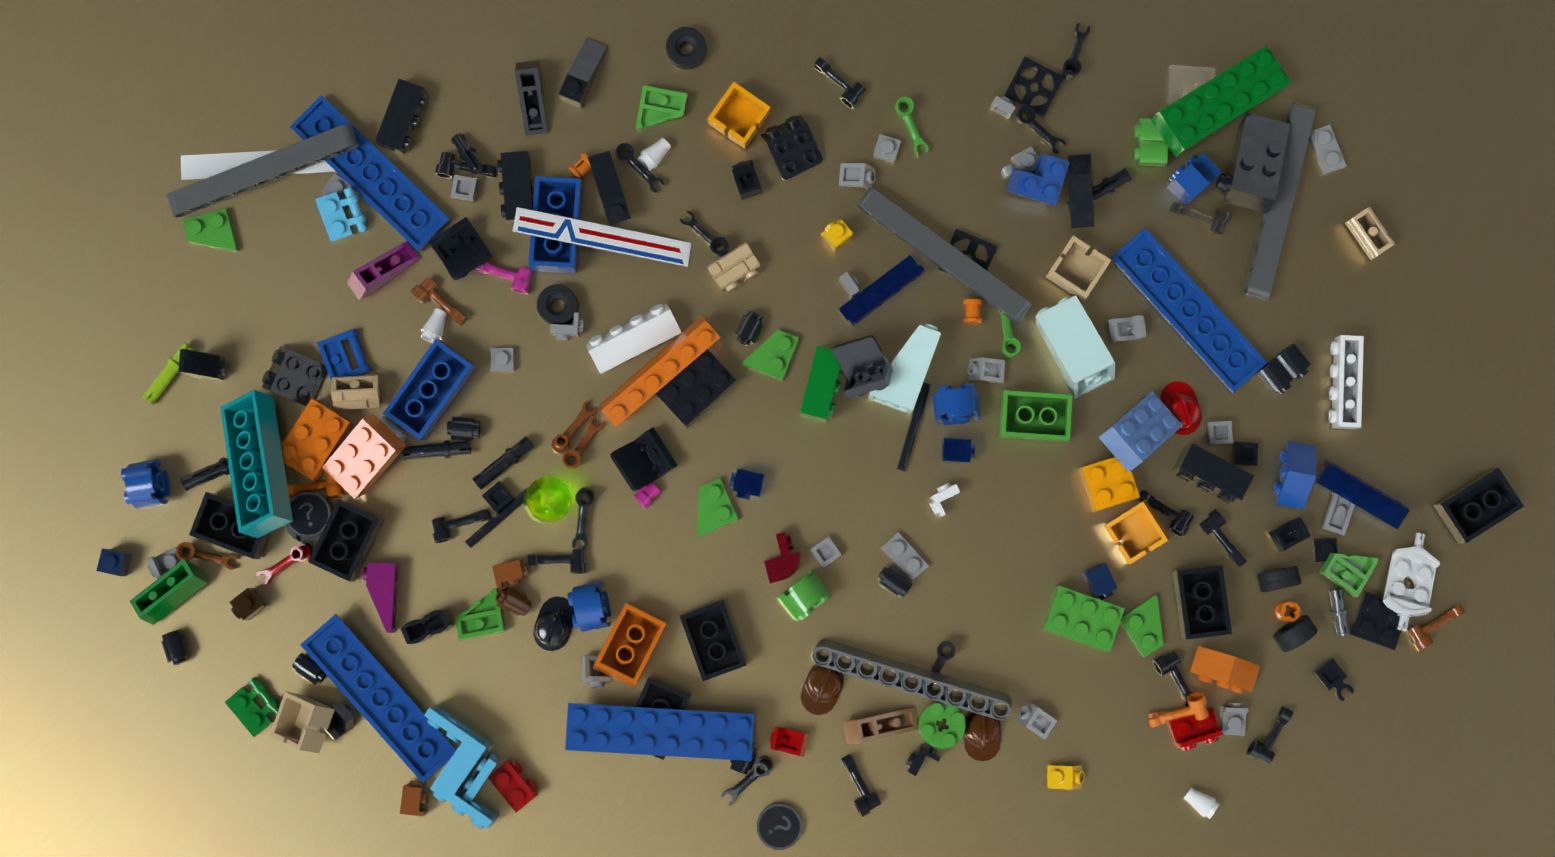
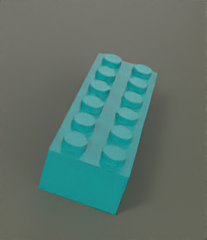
M252 390L221 406L220 411L239 533L259 538L292 522L293 518L274 399L271 395Z

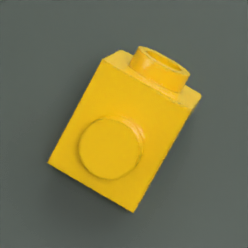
M1047 765V788L1068 790L1082 788L1085 779L1082 765Z

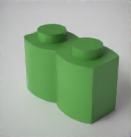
M1140 118L1138 124H1134V138H1138V146H1134V160H1138V166H1166L1168 161V145L1152 123V118Z

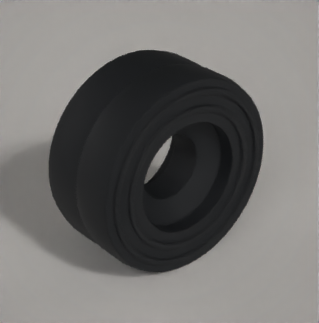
M680 27L674 30L667 38V57L679 69H694L706 57V41L703 35L692 27ZM683 43H690L693 46V50L689 54H683L680 51V46Z
M555 284L546 287L537 299V311L540 317L549 325H567L574 320V312L579 310L576 295L570 288L564 285ZM556 299L564 302V308L559 312H555L551 308L552 302Z
M1297 566L1257 574L1259 588L1263 593L1301 584Z
M1303 615L1296 621L1289 622L1281 627L1273 635V638L1282 652H1288L1306 643L1316 635L1318 630L1310 617Z

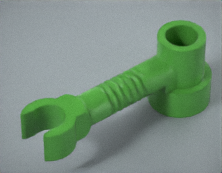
M901 97L895 104V110L899 115L903 116L913 141V152L916 156H919L917 146H924L926 152H928L929 147L923 142L913 121L914 119L911 115L914 109L913 101L909 97ZM901 104H905L907 106L906 111L901 110Z
M1000 312L1005 340L1002 345V352L1007 358H1013L1019 354L1021 344L1016 338H1013L1011 320ZM1012 347L1014 351L1009 352L1007 348Z

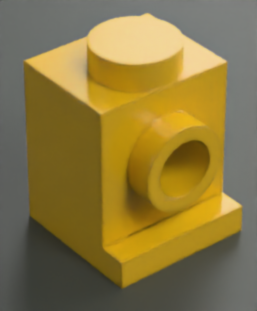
M841 219L840 221L834 220L821 235L831 248L836 251L853 237V232Z

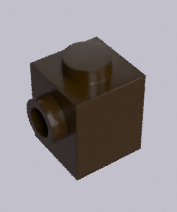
M254 588L245 589L229 602L233 607L231 608L232 613L239 620L241 618L243 620H251L268 606Z

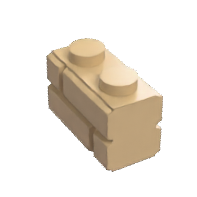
M1370 207L1345 222L1370 260L1395 245L1392 238L1387 236L1388 232Z
M745 242L707 266L721 291L723 292L727 289L730 292L740 285L738 282L746 277L749 280L759 273L760 264Z
M378 375L332 377L331 396L334 410L380 408L381 388Z

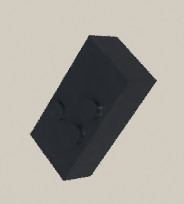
M1246 112L1238 127L1223 202L1268 214L1277 197L1290 124Z

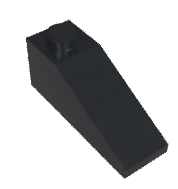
M586 38L558 94L561 101L582 109L608 48L607 46Z
M539 60L516 63L515 74L525 135L548 133Z
M610 151L589 156L588 160L609 225L631 219Z
M1091 154L1068 155V161L1070 162L1068 166L1071 228L1094 227V167Z
M180 349L178 372L196 379H224V375L228 371V363L225 362L224 357Z

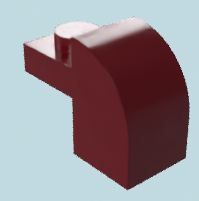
M785 532L776 534L781 557L764 561L770 584L791 577L796 572L800 563L799 552L790 554L789 550L794 548L791 537L785 536Z

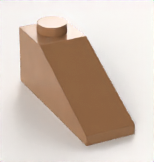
M914 707L842 722L847 744H859L919 730Z

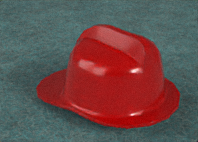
M1181 381L1166 385L1162 390L1160 400L1183 425L1175 433L1189 435L1195 432L1200 426L1202 414L1193 388Z

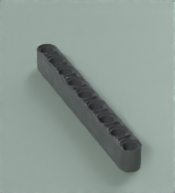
M1295 102L1290 107L1286 122L1290 124L1277 197L1268 214H1263L1244 294L1266 301L1270 297L1316 113L1315 107Z
M344 124L173 191L166 195V199L173 217H183L359 147L352 125Z
M870 187L857 204L861 211L939 267L941 265L940 268L1016 324H1020L1032 308V304L874 188Z
M820 640L812 653L813 661L817 665L997 720H1005L1011 714L1012 700L1009 695L830 640ZM818 650H827L829 656L820 655ZM848 656L852 662L844 663L840 657ZM867 662L872 664L874 668L867 670L862 664ZM891 669L896 675L891 677L886 675L884 671ZM914 676L918 682L910 683L907 677ZM937 683L940 688L933 690L929 687V684ZM956 689L961 691L963 695L956 697L952 695L951 691ZM980 696L985 701L983 703H976L973 698ZM998 703H1003L1007 706V708L1005 710H999L996 708L995 705Z

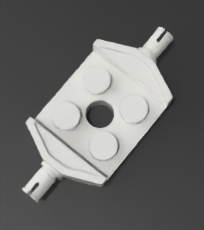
M1421 533L1415 534L1414 546L1396 549L1392 552L1383 602L1386 607L1398 613L1397 616H1400L1397 629L1401 631L1408 630L1409 618L1426 615L1432 609L1429 608L1436 568L1440 566V562L1424 550L1423 545L1426 535H1421ZM1405 578L1412 580L1414 584L1413 589L1405 587Z

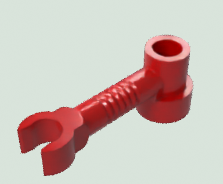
M308 543L296 545L290 550L287 557L271 568L257 572L255 577L264 574L266 581L261 586L270 584L272 578L289 565L297 561H308L313 552L312 546Z

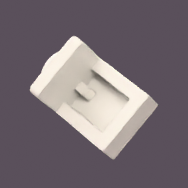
M947 483L937 488L939 493L930 497L932 501L929 502V505L934 515L939 514L940 517L946 515L940 502L960 493L957 484L951 486L950 483Z

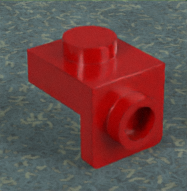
M775 727L770 737V749L804 757L809 734Z

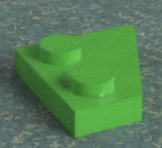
M643 85L635 128L642 129L683 117L688 94Z
M224 208L182 220L189 243L226 249L233 252L238 251L228 209Z
M777 330L748 356L742 365L783 381L799 337Z
M721 478L699 487L698 538L738 520Z
M1330 553L1320 573L1352 596L1358 597L1379 559Z
M497 588L492 589L488 595L472 604L467 611H463L455 617L459 641L505 632L502 610L497 607Z
M1156 595L1122 616L1120 623L1144 658L1164 645L1159 603Z

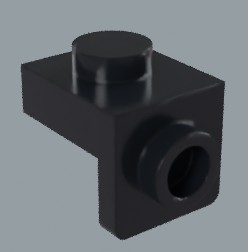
M752 160L739 162L731 166L741 200L763 193Z
M1301 517L1288 521L1268 532L1279 553L1311 537Z
M340 700L332 705V708L335 710L328 729H324L333 740H337L353 728L354 713L348 705L344 706Z
M928 745L925 748L919 746L915 754L911 752L905 763L908 766L907 772L916 776L926 756L939 762L941 758L937 755L938 750Z

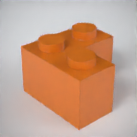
M1198 646L1190 672L1199 675L1197 680L1211 684L1212 680L1217 681V686L1242 694L1243 690L1253 692L1260 666L1235 656Z

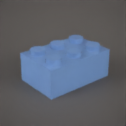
M1151 391L1099 438L1125 469L1130 472L1144 462L1183 425L1158 396Z

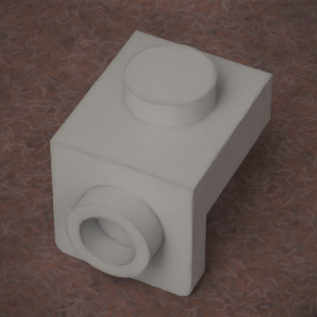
M574 312L573 325L550 324V334L555 336L556 340H569V337H579L580 332L584 331V318H581L579 312Z
M1143 315L1108 320L1111 343L1134 341L1146 337V324Z
M585 655L582 656V684H590V688H604V684L612 682L611 677H607V675L593 669L598 656Z

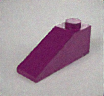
M406 241L352 271L346 283L358 299L362 300L414 265L420 258Z
M367 562V567H364L363 580L366 581L367 589L386 633H395L399 564Z

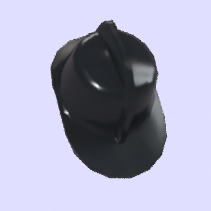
M564 597L548 599L543 603L539 611L533 636L538 646L544 650H559L565 646L573 628L572 615H575L573 606H570L568 600Z

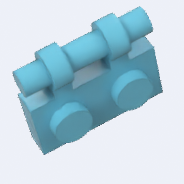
M352 186L343 189L346 197L340 199L338 191L315 198L331 242L352 235L351 225L356 224L359 232L367 230L365 214L361 213L358 205L359 198L357 194H354ZM349 205L353 217L347 218L343 206Z
M490 751L487 757L481 760L476 768L477 772L475 775H471L463 789L466 793L463 798L469 802L473 800L499 759H497L498 756Z

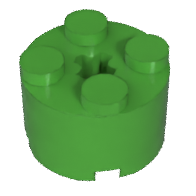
M812 569L803 578L784 591L777 599L793 620L796 619L799 622L814 611L812 606L816 608L829 599L831 595L828 593V588Z
M935 701L925 706L919 714L918 729L920 735L933 747L941 749L953 747L964 735L966 727L965 718L957 707ZM944 718L947 727L939 731L936 722L942 721Z

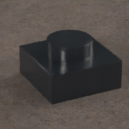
M1234 442L1233 465L1257 466L1258 443Z
M500 481L482 495L496 513L500 512L515 499Z
M1337 538L1312 539L1313 562H1325L1330 553H1338Z

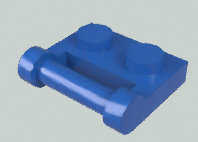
M351 329L317 342L331 382L332 377L362 376L372 372L370 364L367 365L357 337L359 334L357 329ZM346 340H349L359 367L354 370L351 367L342 343Z

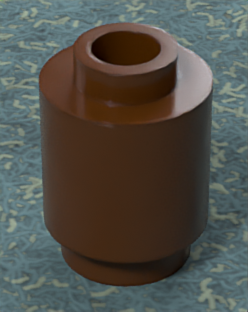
M509 586L500 589L496 595L497 607L515 616L520 615L524 617L531 607V600L528 599V596Z

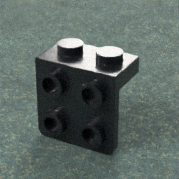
M801 115L791 116L785 120V123L779 126H771L765 130V133L761 134V138L770 150L779 173L784 180H788L823 161L811 130Z
M467 217L428 241L454 281L464 278L469 272L485 264L492 257V254Z
M873 335L834 346L833 354L847 377L843 391L847 399L854 396L860 397L874 390L880 391L889 386L893 369Z
M280 346L279 350L277 349L272 356L271 361L273 363L270 370H267L263 376L262 388L307 406L311 398L314 399L327 371L326 366Z
M654 427L610 454L616 467L634 492L662 478L678 466Z

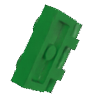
M253 677L248 681L253 688L250 693L245 687H242L227 699L225 704L250 734L256 737L273 722L268 714L272 711L277 716L280 702L276 698H272L263 682L260 683L256 677ZM258 695L266 704L263 709L255 700Z

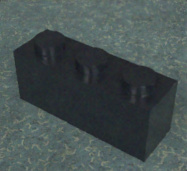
M398 79L375 139L378 146L403 155L406 150L410 149L413 137H411L412 132L418 128L421 116H419L420 111L426 107L429 99L428 92L424 87Z
M528 151L500 153L501 160H497L498 173H502L503 182H499L500 196H504V204H501L502 218H506L508 224L514 223L517 207L533 210L531 161Z

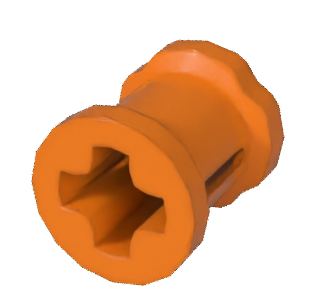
M584 152L576 163L567 167L574 177L581 179V181L591 170L588 156Z
M964 299L965 318L963 323H983L981 318L983 299Z
M1283 601L1275 609L1277 618L1283 622H1293L1300 617L1301 609L1295 602ZM1286 608L1292 609L1289 612L1291 616L1284 615Z

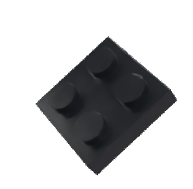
M1364 591L1350 630L1351 635L1395 650L1401 634V630L1397 629L1400 616H1397L1398 613L1386 607L1383 597Z

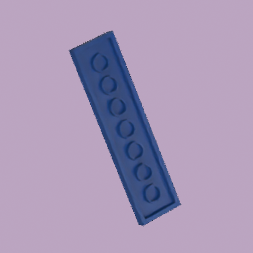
M321 95L290 128L305 140L335 127L351 123ZM352 125L359 147L325 160V162L420 252L429 243L428 241L433 239L451 221L450 218Z
M1146 228L1140 231L1110 258L1231 393L1238 390L1268 363Z
M337 614L300 644L422 783L451 759L456 748L439 729L427 723L428 718L424 716L425 713Z
M568 703L565 750L752 761L754 714Z

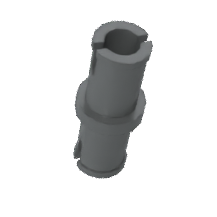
M1343 589L1328 591L1332 607L1330 614L1334 618L1337 637L1351 635L1347 616L1349 609H1346Z

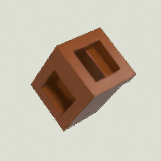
M522 560L492 566L496 585L499 589L505 588L504 583L506 582L507 586L520 584V579L529 577L527 564H523Z
M410 781V784L403 786L400 814L422 817L426 815L427 810L422 809L423 806H426L428 792H425L424 783L421 781Z

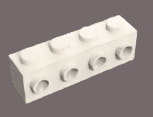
M667 303L664 305L658 304L652 307L650 312L632 317L630 322L625 325H616L609 330V333L591 338L586 347L597 369L602 374L682 332Z
M1340 335L1331 342L1330 352L1331 355H1334V361L1330 366V377L1333 378V387H1330L1329 390L1332 409L1329 410L1328 420L1329 423H1332V429L1355 430L1361 428L1364 336Z

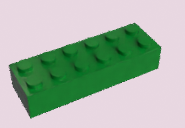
M1266 45L1165 107L1151 121L1174 156L1177 157L1240 118L1246 112L1251 111L1277 95L1292 82Z

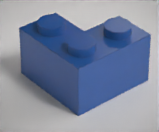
M1204 153L1199 157L1194 154L1185 163L1186 168L1182 165L1169 178L1171 183L1167 188L1185 207L1222 173Z
M1039 154L1034 174L1021 170H1012L1006 191L1044 204L1056 206L1070 162L1050 155Z
M1288 441L1285 450L1281 449L1278 461L1282 463L1279 471L1280 479L1274 483L1273 494L1276 495L1277 505L1303 510L1317 476L1315 446Z

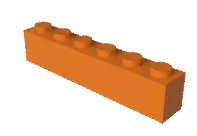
M702 315L600 403L601 411L617 427L721 338L718 331Z

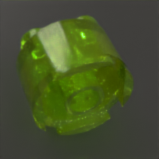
M552 476L537 479L527 488L524 494V507L527 514L534 521L543 524L554 523L562 519L568 513L572 503V493L568 485ZM545 494L547 495V497L553 498V501L550 502V506H548L547 503H543Z

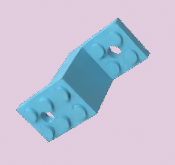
M438 706L429 707L424 714L428 718L427 723L436 729L440 727L446 730V736L451 740L462 742L430 789L434 791L433 796L442 802L447 800L453 805L452 809L462 816L467 814L472 818L471 822L478 828L483 829L485 827L488 829L494 824L498 816L474 799L469 802L463 798L465 793L461 790L492 744Z

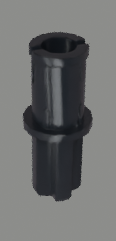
M459 133L453 136L451 142L459 152L460 159L466 162L472 173L477 174L481 172L483 164L476 155V149L470 146L464 134Z

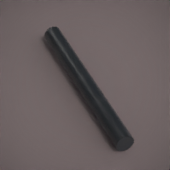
M924 382L922 384L897 470L906 471L931 384Z
M535 482L529 485L465 541L466 544L472 548L538 491L540 487Z

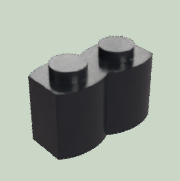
M1293 343L1282 350L1255 374L1272 394L1277 392L1283 394L1291 387L1290 382L1294 378L1299 380L1309 372L1307 368L1311 363Z
M435 610L425 615L423 619L409 621L401 628L407 644H418L426 641L432 635L448 631L453 626L447 610Z

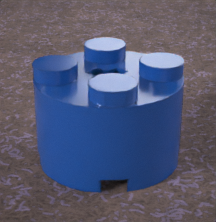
M974 384L961 385V388L952 389V386L938 387V392L933 394L936 424H939L940 420L943 421V425H959L969 423V418L974 417L975 421L981 419L979 394Z
M159 459L129 464L121 470V477L125 482L126 488L124 499L127 504H132L136 509H142L168 502L165 498L170 496L169 476L166 470H161L159 465H163V463Z
M601 581L573 587L572 592L568 593L569 605L573 606L575 615H572L575 629L580 628L582 632L611 626V622H607V617L611 616L607 592H602L600 586H604Z

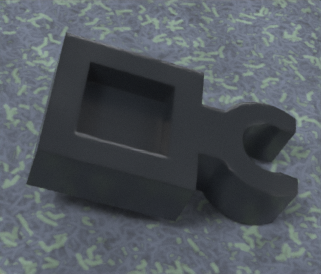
M1330 658L1313 672L1327 691H1330L1332 688L1335 689V696L1338 700H1345L1341 695V691L1344 688L1350 694L1354 693L1352 686L1344 684L1343 680L1347 675L1333 658Z

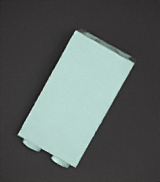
M1076 295L1071 298L1065 297L1057 305L1051 308L1045 307L1035 315L1036 325L1074 399L1115 379V362Z
M927 323L924 326H918L890 364L893 372L889 386L880 391H871L868 399L908 414L912 413L941 332L937 331V327Z

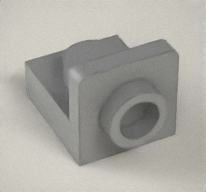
M866 163L840 164L839 186L863 187L867 190L870 187L873 188V183L876 179L874 167Z
M984 357L970 359V364L968 365L969 381L1004 383L1005 360Z
M177 547L156 557L148 558L150 563L148 569L153 577L160 578L182 561L176 555Z
M1029 701L1020 709L1016 718L1017 722L1044 740L1057 723L1056 719Z
M1228 702V707L1222 706L1221 730L1223 735L1245 736L1246 713H1249V709L1242 708L1243 703Z

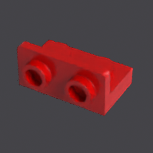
M1213 707L1207 708L1209 716L1204 720H1196L1195 716L1191 715L1168 721L1177 748H1183L1186 751L1196 748V743L1205 741V744H1209L1219 740L1218 736L1223 735V731L1219 728Z
M508 759L487 778L517 813L538 795L536 792L538 787L530 778L526 780L521 773L523 769L516 760L512 762Z

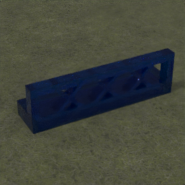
M909 255L841 306L838 311L852 328L923 275L925 269L922 265L919 266L913 257Z
M1326 459L1323 464L1325 468L1316 481L1318 484L1398 530L1410 511L1405 504Z

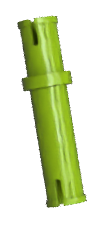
M183 342L174 356L168 358V364L142 395L145 400L151 396L148 402L152 405L155 404L156 400L178 373L180 349H187L189 347L187 343Z

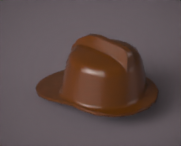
M815 664L809 671L802 688L801 702L804 708L815 715H823L831 711L843 687V673Z
M969 711L965 716V750L974 760L988 761L995 757L1000 749L1001 722L1000 720Z

